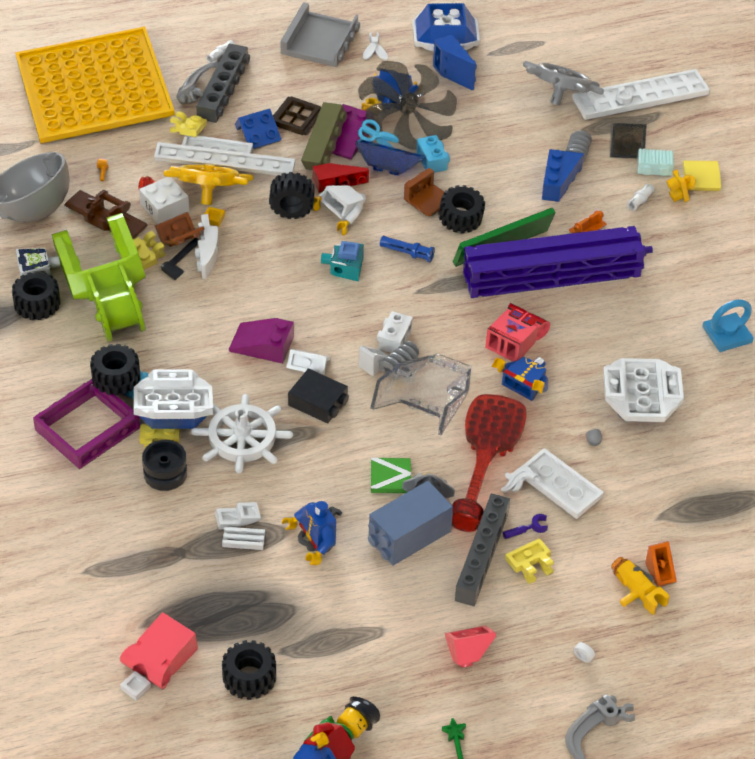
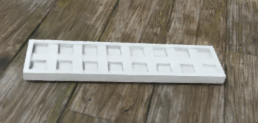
M697 69L603 87L604 93L602 95L591 91L574 93L572 99L584 120L709 95L710 89ZM628 89L632 91V102L630 104L618 103L616 101L618 90Z

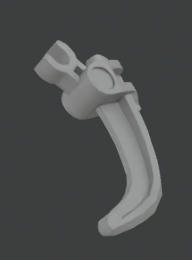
M217 60L212 61L192 72L178 89L176 96L178 101L186 104L195 102L200 96L202 97L203 93L200 88L195 86L196 82L204 72L212 67L215 68L219 62Z
M606 694L599 700L591 703L587 707V711L569 727L565 736L566 747L574 759H586L581 750V741L591 729L601 722L607 726H614L618 721L622 720L626 722L635 721V714H626L627 711H634L633 704L628 703L622 707H617L615 696H607Z

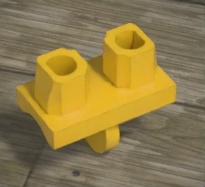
M676 169L672 171L674 177L666 181L668 188L671 190L669 195L674 202L680 199L687 202L690 200L688 190L696 185V180L691 175H685L681 178L679 171Z

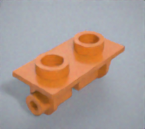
M596 210L589 218L575 223L574 227L569 229V232L580 233L601 229L607 225L602 220L603 212Z

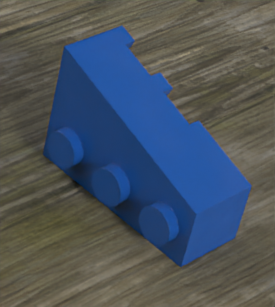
M549 149L542 200L556 202L561 200L568 190L570 183L575 180L577 173L582 170L584 153Z

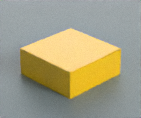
M208 206L204 214H208L210 225L219 227L225 217V210Z

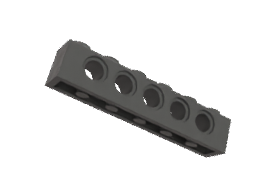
M228 44L203 92V96L196 106L197 116L217 123L219 117H222L224 107L228 105L229 97L234 93L235 85L239 84L240 75L244 74L245 66L250 62L248 47Z
M490 494L456 585V602L475 607L509 514L510 498Z

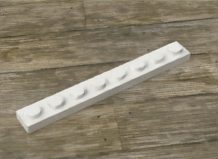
M162 142L157 143L154 155L155 161L188 165L211 164L237 171L281 176L282 173H294L296 163L295 159Z

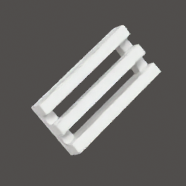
M224 527L222 547L263 550L265 529Z

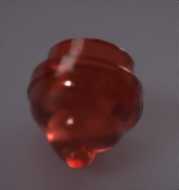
M150 176L141 177L138 189L155 181Z

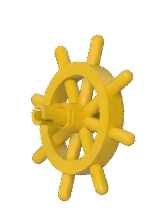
M211 164L172 166L169 170L163 172L165 177H176L183 182L200 184L202 188L201 204L212 205L213 189L216 186L247 185L249 181L253 180V175L239 174L235 169Z

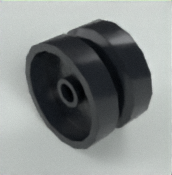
M167 439L154 441L146 446L142 454L143 475L146 483L160 491H169L182 485L187 478L186 452L183 446L176 441Z

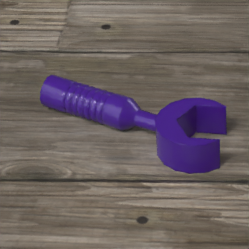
M536 514L532 518L531 525H522L503 531L504 539L526 533L531 528L537 533L546 532L548 525L541 526L538 522L546 521L547 516Z

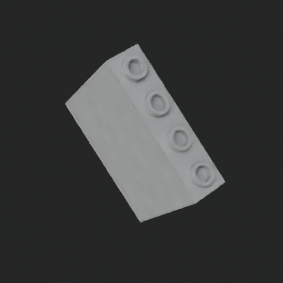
M303 2L281 39V54L337 67L339 62L343 60L345 51H348L350 42H353L355 33L360 29L358 15H355L353 21H347L309 12V3Z

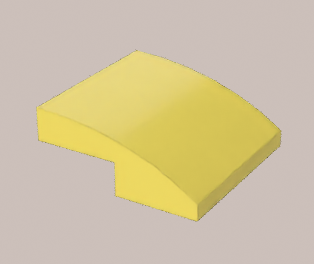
M683 160V177L691 175L696 180V185L689 191L721 190L718 161Z

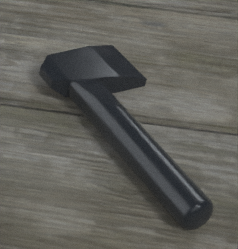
M194 238L169 262H164L161 265V270L174 280L180 277L184 270L176 266V264L198 245L199 239Z

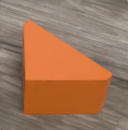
M669 541L648 546L645 564L653 576L656 586L677 582Z

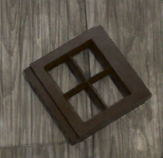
M291 96L285 99L273 117L277 127L303 136L315 124L321 106ZM292 105L300 107L297 113L289 111ZM304 109L312 111L308 117L300 114ZM285 114L293 117L290 122L281 119ZM296 119L305 121L301 127L293 124Z

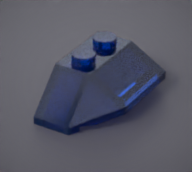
M363 139L355 142L356 147L368 166H372L373 170L376 171L387 170L392 175L399 176V174L408 171L426 159L425 155Z

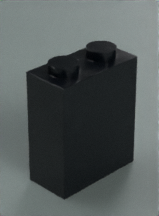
M309 368L288 392V406L327 424L332 418L337 416L339 409L342 405H346L349 399L347 385Z

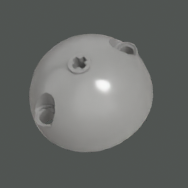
M58 152L37 154L18 162L0 174V217L26 223L47 218L54 213L64 201L69 189V169L64 156Z

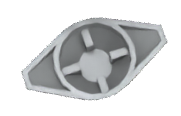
M431 472L418 473L413 478L403 481L402 489L407 492L429 481L445 499L453 497L455 494V489L446 480Z

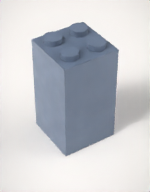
M426 481L369 514L368 541L371 546L376 547L380 551L384 560H388L394 566L451 532L453 506L429 481Z

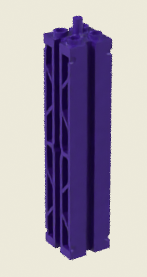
M635 226L476 245V247L467 246L464 249L463 275L465 282L468 283V291L471 298L627 279L630 277L635 278L641 277L642 269H644V256L653 253L652 246L645 247V245H642L641 234L637 232Z

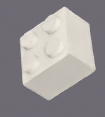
M171 177L163 178L139 189L140 205L157 224L189 212L188 195Z

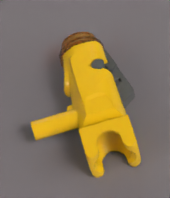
M619 557L612 563L611 569L613 574L617 576L623 586H627L630 589V593L619 601L623 607L639 598L643 602V607L652 615H655L658 603L663 607L668 605L669 594L661 587L657 588L652 583V575L627 558Z

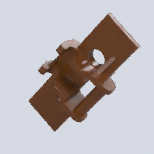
M79 190L64 204L69 209L83 215L86 222L103 231L111 232L107 217L122 213L133 239L148 226L144 221L126 213L130 209V202H124L108 194L106 190L100 191L96 194V197ZM104 200L114 204L115 206H113L110 210L106 209L104 207Z

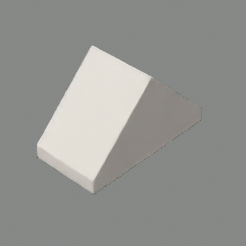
M361 345L359 349V367L374 376L381 370L379 362L388 357V355L379 349Z

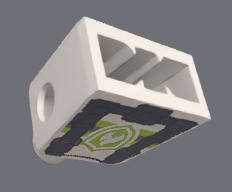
M45 248L16 249L20 276L27 275L29 272L35 273V271H39V273L45 272L49 275L50 268L60 267L59 257H47Z

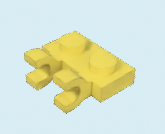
M180 111L176 113V117L170 119V122L175 123L176 126H172L170 132H180L181 135L197 137L207 126V119L196 115L187 118L186 114Z
M152 231L147 233L143 240L139 237L133 239L143 269L157 264L158 258L166 256V253L163 251L165 246L162 242L157 243L154 240L156 236Z
M141 424L140 444H144L146 448L152 442L161 439L173 440L179 443L180 429H151L147 424Z
M540 538L505 554L507 563L516 573L522 571L529 584L536 581V577L533 575L537 573L535 567L532 566L534 564L540 563L541 569L546 576L553 573L551 566L554 565V561L550 558L551 551Z

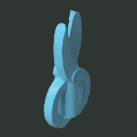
M371 119L363 121L362 127L358 130L360 139L365 142H372L376 139L382 148L393 152L394 147L387 141L398 143L399 139L391 133L379 132L380 127L376 121ZM366 124L374 125L376 130L368 127ZM362 131L365 132V133H367L368 135H370V136H372V137H371V138L365 137V136L362 134Z

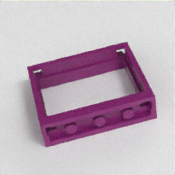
M92 379L86 383L84 382L80 387L69 392L65 397L54 402L51 406L33 417L35 431L78 469L83 468L140 429V417L134 415V410L116 395H107L106 392H100L99 388H95ZM96 396L122 420L75 450L49 426Z

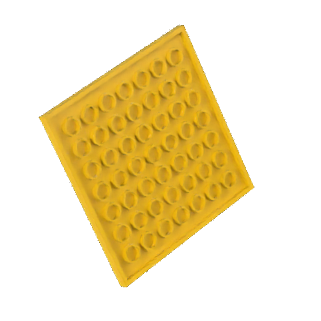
M145 26L15 52L40 144L175 115L173 104Z

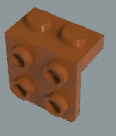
M428 168L404 184V200L426 216H432L439 211L444 191L434 185V171Z
M188 212L155 225L160 241L163 245L169 244V247L201 235L200 231L205 230L204 226L194 228Z

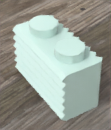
M641 148L638 150L637 174L672 176L674 168L672 150L659 151L658 149L645 150Z

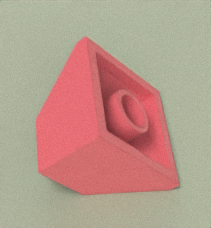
M486 625L445 633L453 662L460 665V667H469L473 665L472 662L479 661L496 637V633Z

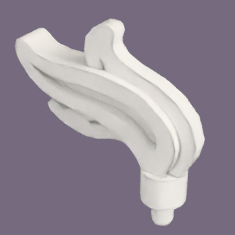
M523 466L513 473L509 474L506 472L505 476L509 481L501 488V491L503 493L511 491L515 493L520 490L525 480L529 479L533 482H540V478L529 467Z

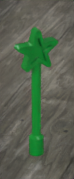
M451 718L450 725L442 726V731L449 734V742L454 739L458 759H464L459 739L464 740L462 731L466 728V724H457L454 718Z

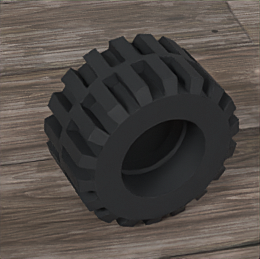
M293 172L288 174L282 173L281 176H276L270 186L269 205L271 210H274L275 214H280V217H287V219H299V217H305V214H309L313 209L315 186L312 184L311 179H307V176H302L300 173L295 174Z
M456 185L455 188L450 187L441 197L438 212L439 220H442L443 226L446 225L448 230L452 229L455 233L457 231H460V233L467 231L469 233L472 232V229L476 230L482 222L485 210L484 197L479 195L480 192L478 190L474 191L473 187L468 188L466 185H463V187ZM457 208H464L467 211H462Z
M35 271V273L29 272L27 275H21L20 279H16L15 284L12 285L14 309L19 316L22 315L23 318H29V320H42L41 318H49V315H54L55 311H58L61 304L59 285L52 275H47L45 272L39 273V271Z
M109 344L108 347L103 346L101 350L95 351V355L91 357L92 382L95 388H99V391L102 393L106 392L107 395L126 394L128 390L132 391L134 389L133 386L140 381L138 354L135 353L134 349H129L126 345Z
M244 640L242 644L235 643L234 648L229 647L227 653H224L222 661V677L225 688L230 690V694L233 696L237 694L238 698L247 697V700H251V697L258 699L261 698V694H268V689L272 690L274 683H276V660L274 653H271V649L269 647L265 648V644L262 642L257 644L255 640L251 642ZM245 667H255L259 669L253 673H244L240 671L242 668Z

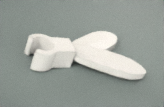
M370 32L369 41L371 43L364 51L363 59H370L375 52L381 60L387 61L388 54L378 44L379 33L377 32L376 37H373Z

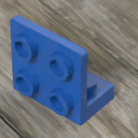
M270 108L239 117L235 123L237 130L242 129L246 142L253 143V149L281 141V136Z

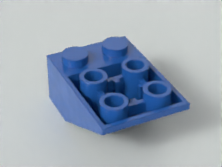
M453 35L434 40L433 67L442 77L470 90H474L476 82L475 71L477 69L475 60L468 55V52L463 49L460 42Z

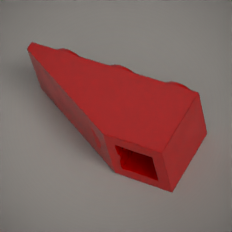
M334 163L313 166V181L318 193L323 192L326 186L369 183V168Z

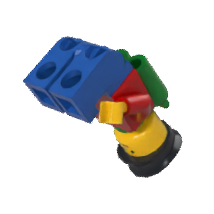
M350 697V702L345 705V711L338 717L337 723H335L332 716H329L315 725L313 731L304 740L303 745L296 752L293 759H350L355 750L352 740L359 738L365 730L371 731L373 724L379 722L380 712L378 708L370 701L361 697Z

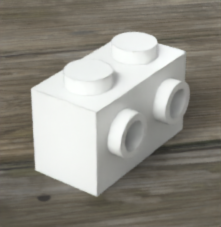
M392 311L389 318L384 320L383 330L378 332L379 350L393 353L395 349L403 345L411 334L413 317Z

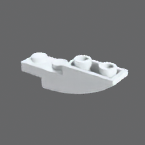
M208 214L201 215V222H198V227L204 226L205 230L200 231L203 235H200L198 248H195V257L199 259L197 261V270L201 272L202 279H206L217 260L218 228L217 226H210Z

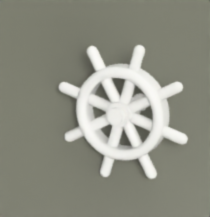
M247 394L242 395L241 404L232 405L222 410L213 404V414L215 416L212 418L209 428H193L191 430L192 435L209 436L212 450L203 455V461L207 462L219 455L224 459L236 462L235 471L238 474L242 473L244 462L254 461L261 457H265L270 463L276 464L278 459L270 452L275 438L290 439L293 437V432L276 430L272 417L281 411V407L277 405L266 412L257 406L249 405V396ZM248 418H252L255 420L250 423L248 421ZM225 423L231 429L219 428ZM262 424L266 428V430H255ZM218 436L229 438L221 442ZM254 438H265V439H264L261 443H259V442H258L256 439H254ZM234 443H237V449L231 448L230 446ZM249 444L252 448L245 449V445Z

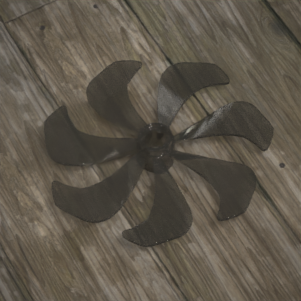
M383 61L376 70L390 73L397 82L402 96L385 81L377 77H368L358 88L361 100L370 94H380L397 103L372 105L366 111V118L376 121L380 127L379 132H383L382 121L388 115L401 111L403 115L397 122L393 135L399 139V144L411 150L417 149V140L412 136L409 128V114L412 112L427 137L437 135L439 141L450 137L453 129L452 125H436L422 116L416 110V107L441 115L451 116L456 111L457 98L450 90H447L445 98L440 101L418 103L419 97L432 91L439 85L438 76L428 66L416 64L415 68L421 74V81L415 93H410L407 67L400 62ZM369 124L370 128L376 130L374 125Z

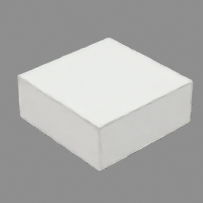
M136 671L120 684V689L135 701L151 688V682Z

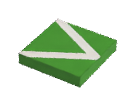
M371 458V493H407V491L402 489L403 481L411 478V458Z

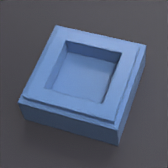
M342 241L338 258L357 260L360 243Z

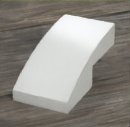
M257 502L237 503L236 508H219L215 511L218 529L241 527L261 519Z

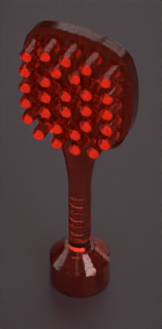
M482 394L477 396L470 404L465 419V436L467 442L471 443V449L476 450V463L466 497L457 499L452 504V526L464 532H473L478 529L484 510L477 502L487 468L497 453H500V456H505L506 451L512 452L524 431L527 412L526 407L521 402L501 395Z

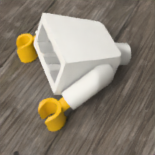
M326 186L325 190L319 194V197H314L313 210L318 211L321 208L320 202H322L341 220L345 219V221L337 223V232L343 228L341 231L342 235H346L348 232L347 226L352 224L362 212L366 197L363 193H357L351 186Z

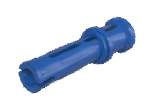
M384 235L380 239V247L407 253L412 258L425 259L429 263L433 260L434 247L428 248L421 246L420 243L411 244Z

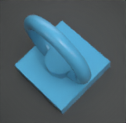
M732 300L722 305L714 313L711 320L703 322V329L719 352L753 343L754 337L745 326V323L751 316L752 307L746 300ZM732 308H744V313L741 318L738 316L736 312L722 316L724 313H726L728 310Z

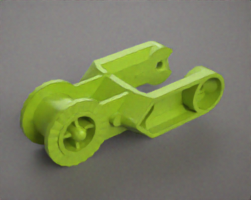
M122 213L106 218L120 260L84 271L80 267V260L76 256L68 231L64 230L51 234L73 300L89 299L90 302L94 301L97 309L95 319L101 322L108 342L113 341L111 332L138 324L141 332L146 331L141 312L143 304L137 300L134 291V285L146 278L137 248Z

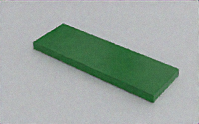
M553 208L546 209L461 242L453 260L455 267L465 262L464 249L467 246L476 247V245L524 240L547 232L556 213Z

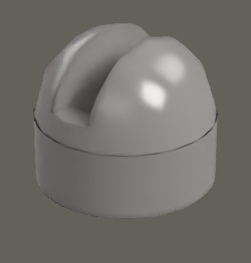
M599 429L590 430L585 434L590 445L597 446L601 443L602 434Z

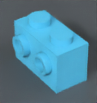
M437 135L417 139L416 152L425 170L431 168L434 173L447 170L450 157L448 152H445L443 142L439 141Z

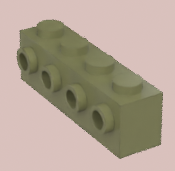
M323 102L301 159L306 170H313V166L330 163V157L336 148V141L342 132L341 128L347 119V113L343 105Z

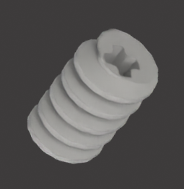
M581 130L573 132L566 151L584 153V163L592 141L591 135Z
M411 341L404 342L403 345L379 362L380 369L389 378L396 380L398 376H401L403 372H406L419 361V349Z

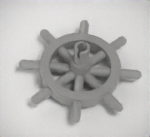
M528 61L523 63V66L527 68V73L534 74L538 78L553 84L555 89L550 103L553 102V104L560 105L563 93L567 89L581 93L589 91L600 95L604 93V89L600 88L598 82L591 81L589 77L570 68L549 63H539L538 65Z

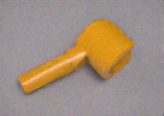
M99 158L97 168L101 169L100 181H104L108 164L106 159Z

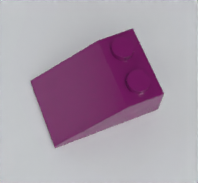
M342 104L347 113V119L343 123L341 135L336 141V148L332 154L352 160L365 142L358 136V130L362 127L363 121L367 119L374 120V114ZM366 124L368 127L373 129L374 125ZM362 131V134L368 138L369 135Z
M279 318L242 322L232 340L229 352L283 364L294 338V322Z

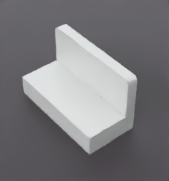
M290 349L286 368L303 372L309 368L325 375L327 361H330L331 357L298 349Z

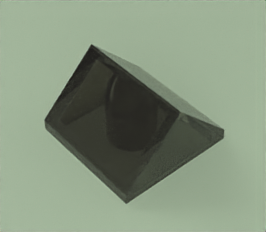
M612 123L609 140L610 157L637 159L638 150L640 148L645 149L647 124Z

